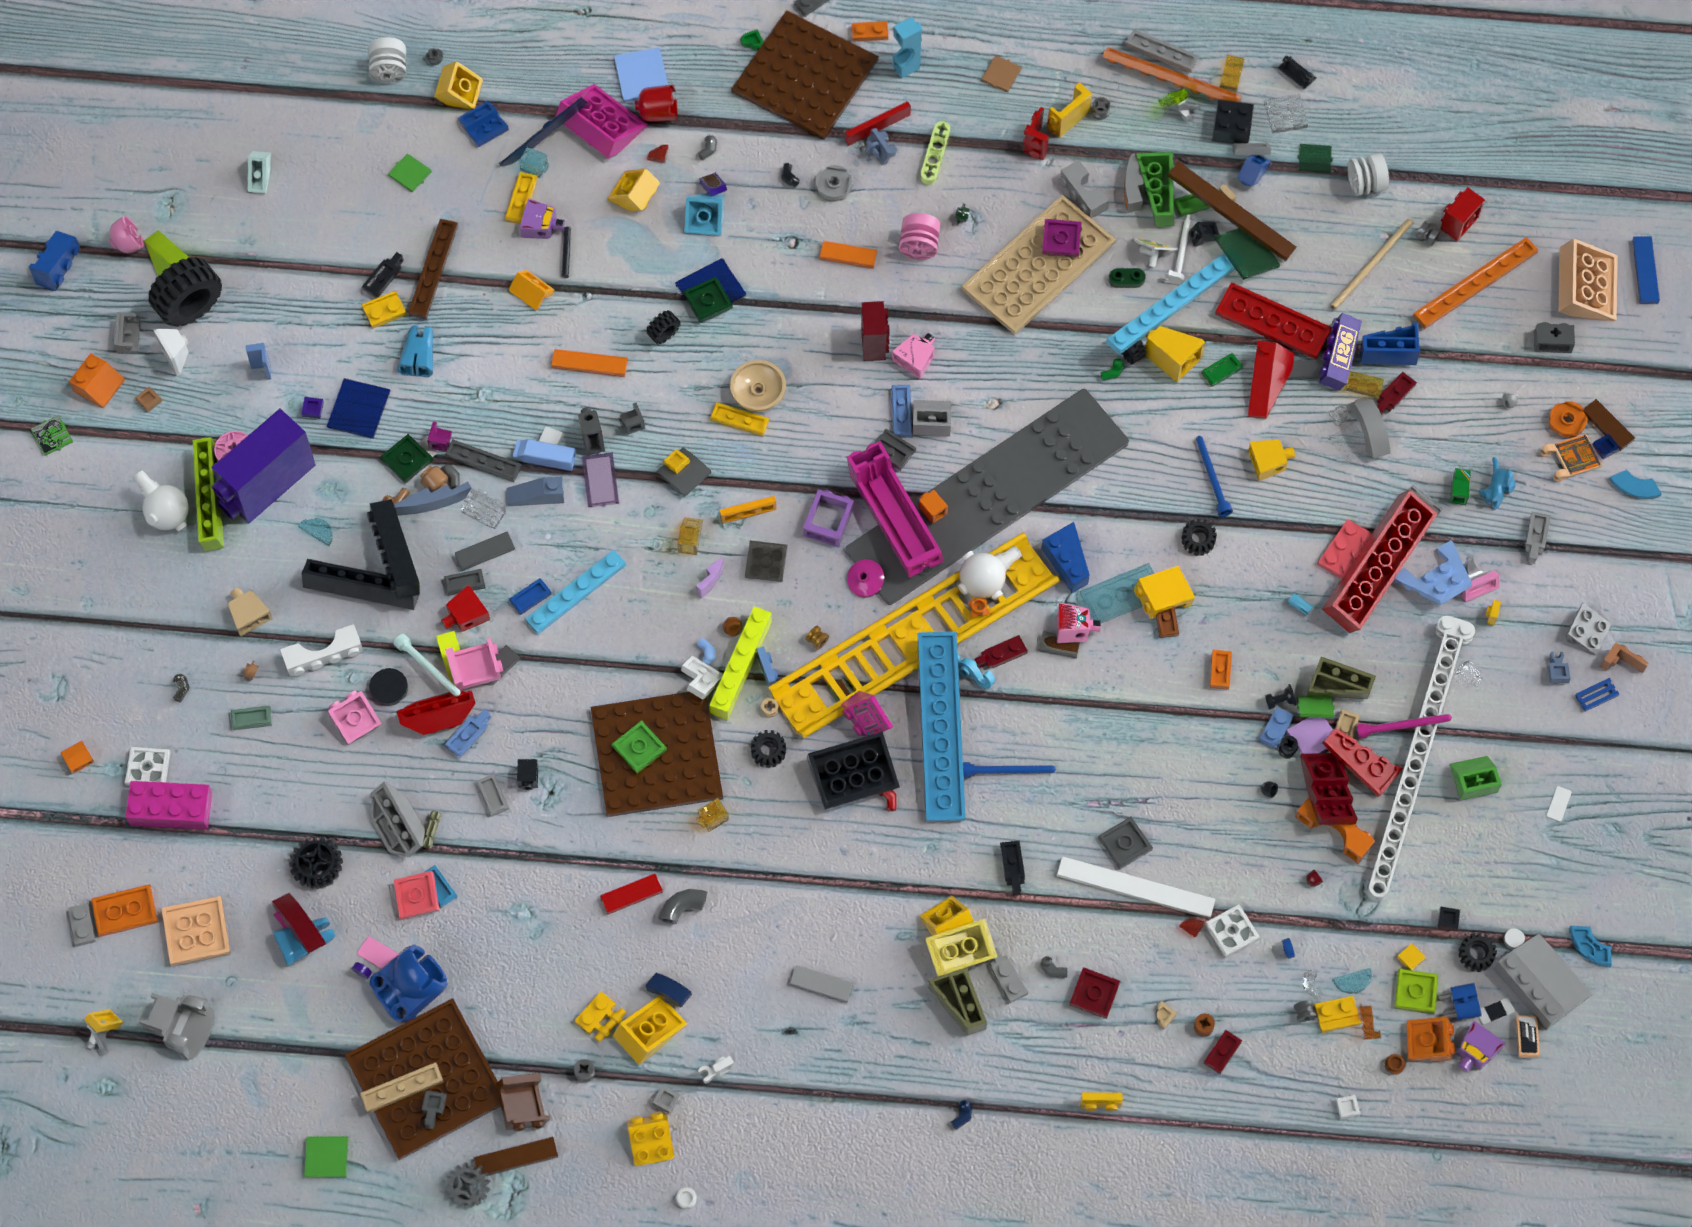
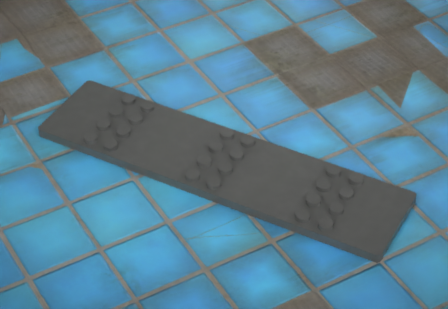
M1083 388L928 491L930 493L935 490L948 505V514L934 524L919 509L920 497L913 501L918 513L942 551L943 563L932 568L928 566L923 569V572L909 578L879 525L847 545L846 554L854 563L869 559L882 567L884 571V584L878 593L888 605H893L954 564L965 554L973 551L1128 446L1129 439L1092 395Z

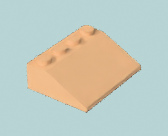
M1572 239L1560 247L1558 312L1577 318L1615 321L1617 315V255L1577 239Z

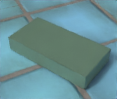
M261 706L231 710L232 729L241 730L272 726L271 707Z

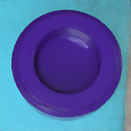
M355 962L351 968L364 979H369L372 971L367 966L359 962Z

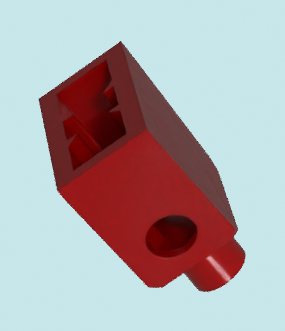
M468 585L446 604L449 615L441 619V622L446 629L456 624L464 632L489 621L490 616L485 606Z

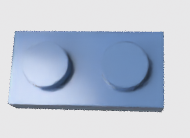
M763 646L757 648V658L769 687L776 680H779L776 669L771 667L770 663H773L770 652L766 653Z
M1276 707L1259 741L1277 749L1294 715Z

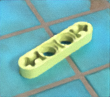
M945 121L935 124L921 170V181L926 185L934 184L939 174L950 136V125ZM941 128H944L945 130L943 131L942 137H940V130ZM939 142L943 146L936 149L933 147V144ZM935 157L938 159V162L931 164L928 160ZM929 169H931L932 173L930 178H926Z

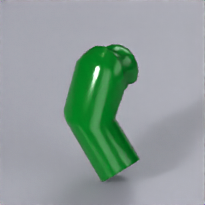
M1114 359L1110 370L1100 372L1102 381L1120 376L1124 369L1122 359Z

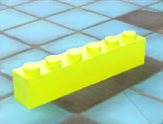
M753 607L709 705L711 715L729 720L757 657V648L761 647L772 623V612Z

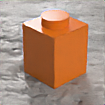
M935 490L930 493L926 492L920 497L919 509L932 524L948 514V505Z

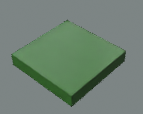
M642 720L612 743L615 751L636 774L667 751V747Z
M307 1136L305 1178H346L348 1136Z

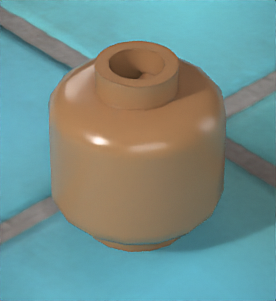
M429 466L420 475L421 484L425 488L427 487L430 493L447 485L448 476L438 466Z

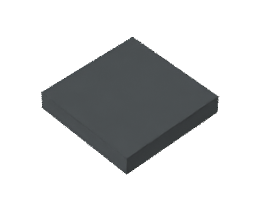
M1132 817L1127 818L1098 836V839L1119 869L1153 850V847Z

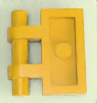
M600 991L574 1022L589 1035L594 1030L598 1031L594 1038L600 1043L604 1037L607 1038L611 1034L610 1031L616 1024L619 1025L621 1023L622 1017L627 1012L623 1008H620L616 1013L612 1010L616 1007V1003ZM608 1016L610 1020L605 1026L601 1025L600 1023Z

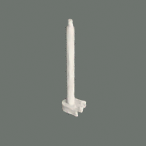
M1187 215L1184 220L1175 271L1168 270L1165 276V283L1181 285L1184 282V275L1181 274L1191 223L1190 215Z

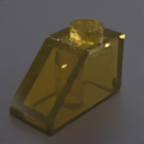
M684 517L679 532L678 553L697 555L703 525L702 519Z

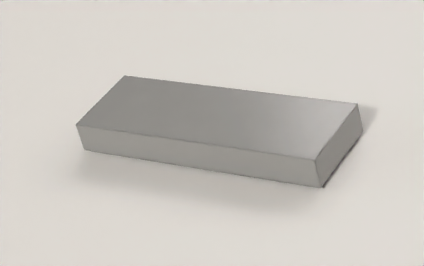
M796 965L790 982L791 986L848 1003L854 984L853 982Z

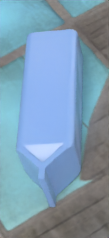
M524 439L521 441L517 440L513 457L526 463L572 471L576 450L572 447Z

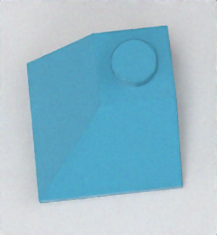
M708 193L686 196L684 233L721 236L725 195L717 194L710 196Z

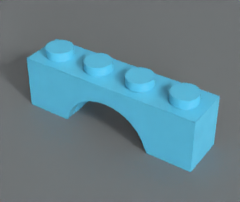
M913 17L893 26V36L901 46V49L893 55L892 66L901 78L920 69L921 33L923 29L921 24L916 22Z

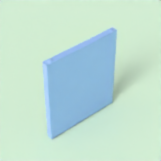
M660 47L614 55L624 102L638 100L640 91L646 87L668 85Z

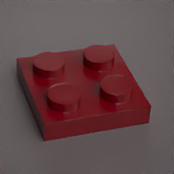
M1083 967L1069 1006L1107 1019L1121 981Z

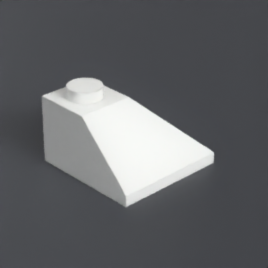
M177 329L154 330L160 349L176 376H179L188 355L186 345L189 343L185 335H180Z

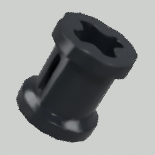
M1283 737L1280 743L1281 746L1278 749L1280 756L1285 759H1290L1294 756L1298 747V741L1295 737Z

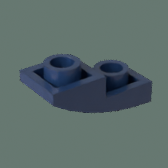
M657 972L645 985L648 992L663 996L665 1003L680 1008L692 995L689 989L677 981Z

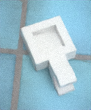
M731 1056L719 1058L714 1062L715 1064L712 1065V1068L707 1066L699 1068V1074L703 1072L709 1074L703 1079V1082L709 1083L714 1077L718 1078L734 1069V1062Z

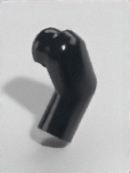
M784 163L782 180L789 186L797 187L800 180L791 173L792 164Z

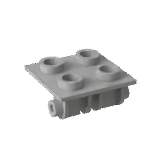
M1582 603L1566 634V640L1570 643L1577 641L1594 655H1597L1611 623Z

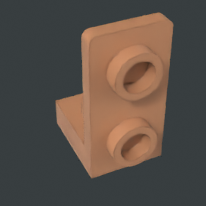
M1615 643L1600 667L1607 671L1610 665L1614 667L1618 660L1621 659L1643 673L1649 663L1642 656L1635 655L1629 651L1626 646Z

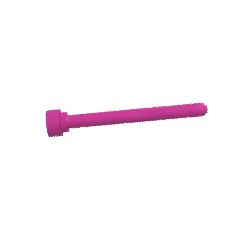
M1450 714L1372 726L1360 723L1357 724L1359 739H1364L1367 736H1371V733L1451 721L1452 717Z

